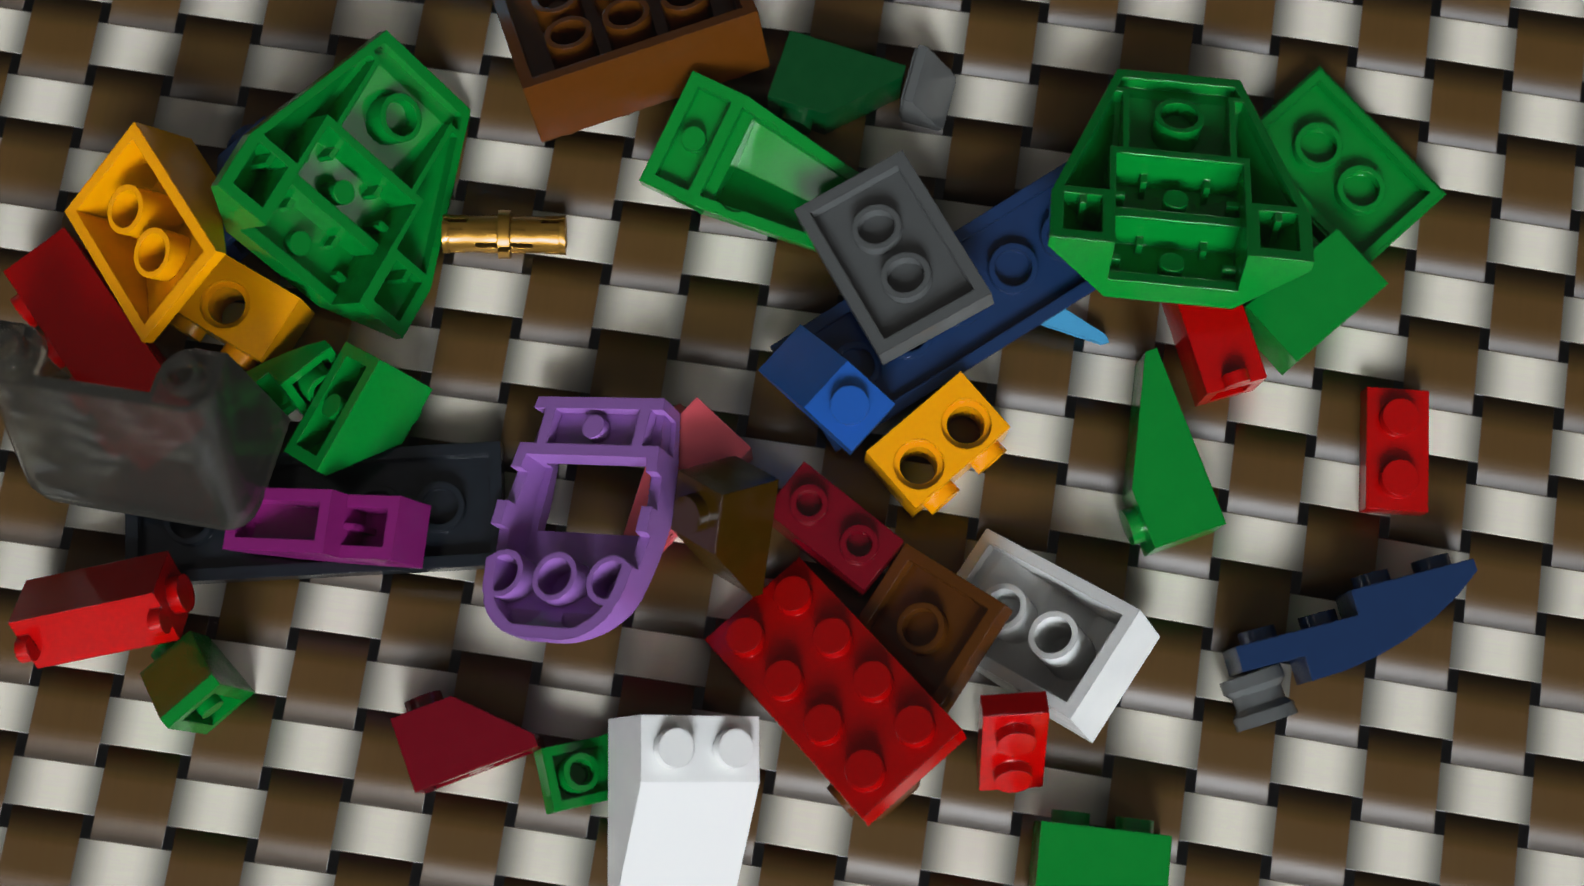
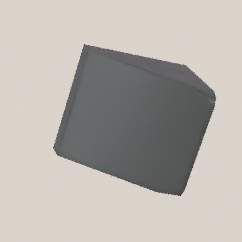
M919 45L918 48L914 49L901 96L898 117H901V122L938 131L944 127L956 78L953 72L927 46Z

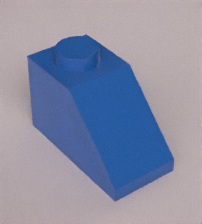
M801 324L758 370L849 455L855 451L895 405L892 400L847 359Z

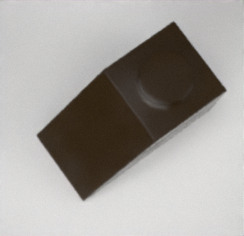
M737 456L678 470L671 529L711 572L753 597L763 594L779 479Z

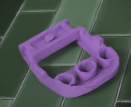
M538 396L534 408L544 414L541 426L534 442H520L511 467L518 471L508 499H497L491 524L499 528L496 552L486 557L482 591L486 612L499 629L527 641L558 644L577 643L596 638L611 631L623 623L636 610L654 576L672 526L679 470L680 413L665 398ZM559 464L646 467L645 471L651 476L648 503L647 506H641L635 530L639 536L545 531L553 501Z

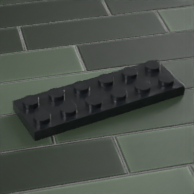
M501 441L397 446L327 476L315 471L286 452L155 459L147 466L140 460L126 461L125 559L168 551L180 573L186 574L191 580L192 585L485 569L486 557L495 553L497 549L499 528L491 524L497 499L505 500L504 445ZM232 487L333 489L346 494L403 496L431 505L423 567L420 569L348 564L222 549Z

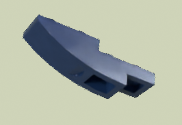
M1444 553L1410 563L1414 574L1391 580L1388 568L1353 577L1350 579L1353 590L1334 597L1341 620H1338L1335 609H1330L1298 618L1301 629L1299 631L1278 636L1273 624L1237 634L1240 646L1222 652L1229 677L1290 661L1296 685H1300L1348 670L1375 658L1408 639L1433 620L1459 595L1477 572L1474 558L1452 564L1449 554Z

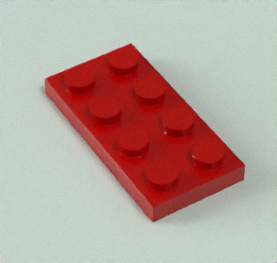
M800 557L764 587L763 594L749 600L704 639L867 826L873 823L967 739L962 728Z

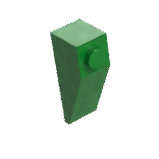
M1157 348L1146 351L1135 365L1122 494L1125 508L1119 510L1121 525L1131 545L1139 543L1144 557L1214 533L1226 524Z

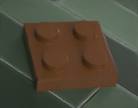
M905 543L858 616V620L948 714L1013 610Z

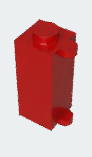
M1161 302L1195 407L1253 391L1267 378L1243 304L1234 309Z
M168 551L26 580L8 621L9 626L17 636L14 643L15 656L20 663L33 661L37 669L180 640L189 612L193 610L195 605V593L191 580L186 574L180 573Z

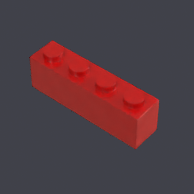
M65 227L3 271L17 292L10 299L12 305L31 327L36 328L38 325L40 326L44 335L37 339L38 344L60 369L68 368L72 377L65 381L67 388L86 410H96L101 419L94 424V428L103 441L116 454L119 455L127 449L147 466L209 420L156 343L149 344L141 341L88 250Z

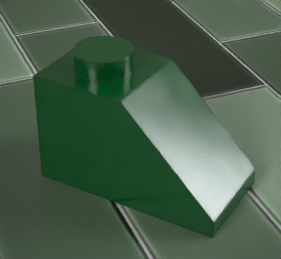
M790 30L768 93V110L803 135L809 134L811 130L827 134L899 99L904 85L906 65Z

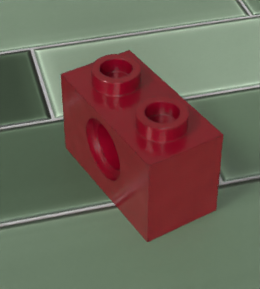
M805 461L777 494L772 527L861 599L902 548L903 539Z

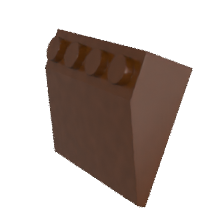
M493 0L542 143L573 134L579 130L618 117L630 115L636 111L674 98H680L692 71L722 83L770 67L759 13L753 0Z

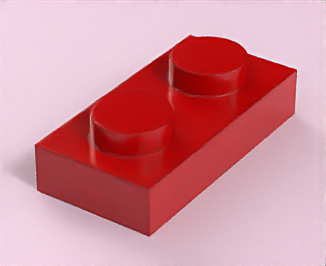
M1366 387L1360 392L1359 512L1422 516L1428 513L1429 391Z
M1046 691L980 695L976 763L979 791L1000 790L1006 793H1016L1027 788L1043 787L1050 715Z

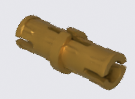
M498 210V215L484 216L443 214L441 231L443 253H498L499 259H511L512 253L566 255V215L545 217L512 215L511 210Z

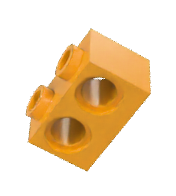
M960 371L866 451L864 463L912 518L923 508H926L933 515L960 491L954 484L958 478L971 467L978 474H981L1007 451L1000 442L1005 439L1011 427ZM956 417H968L978 425L980 438L975 442L967 444L957 442L950 436L947 423ZM911 456L923 457L931 463L934 477L923 484L911 483L903 477L900 471V463Z

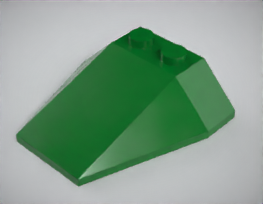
M387 30L381 31L242 136L210 186L225 230L317 306L394 339H403L431 290L442 241L443 214H448L471 110Z
M1117 69L1051 190L1048 246L1101 295L1123 299L1234 309L1311 272L1314 265L1311 214L1241 81Z

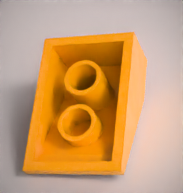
M134 121L64 212L141 341L153 344L226 255L223 221L210 187L216 176L193 140Z

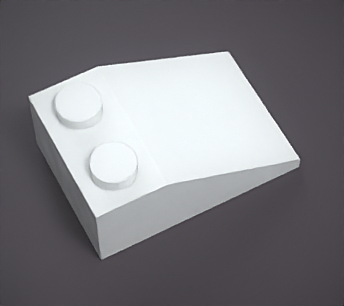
M986 528L957 572V575L1004 603L1013 612L976 671L1009 693L1046 691L1050 711L1049 718L1093 743L1160 636L1143 612L1137 607Z
M633 715L608 719L607 886H737L760 783L759 716Z

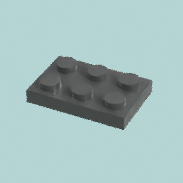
M903 150L794 209L799 223L882 365L994 304L991 291Z

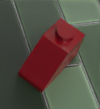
M441 690L432 691L406 701L404 705L407 713L390 719L415 793H430L533 754L534 751L541 748H546L542 736L453 696L443 698Z

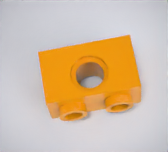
M225 255L169 324L199 343L208 334L225 344L219 354L242 369L249 371L256 367L257 364L260 365L274 357L291 351L315 313L300 297L230 256ZM244 300L245 310L242 316L233 323L223 324L222 315L225 308L234 301Z

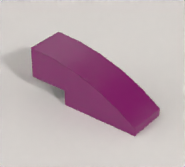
M232 487L222 549L296 559L422 569L431 505L403 496L346 494L333 489Z

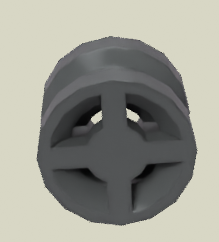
M1281 664L1219 684L1223 696L1231 699L1235 707L1236 714L1232 721L1236 732L1245 731L1298 713L1294 700L1286 697L1281 683L1285 675Z

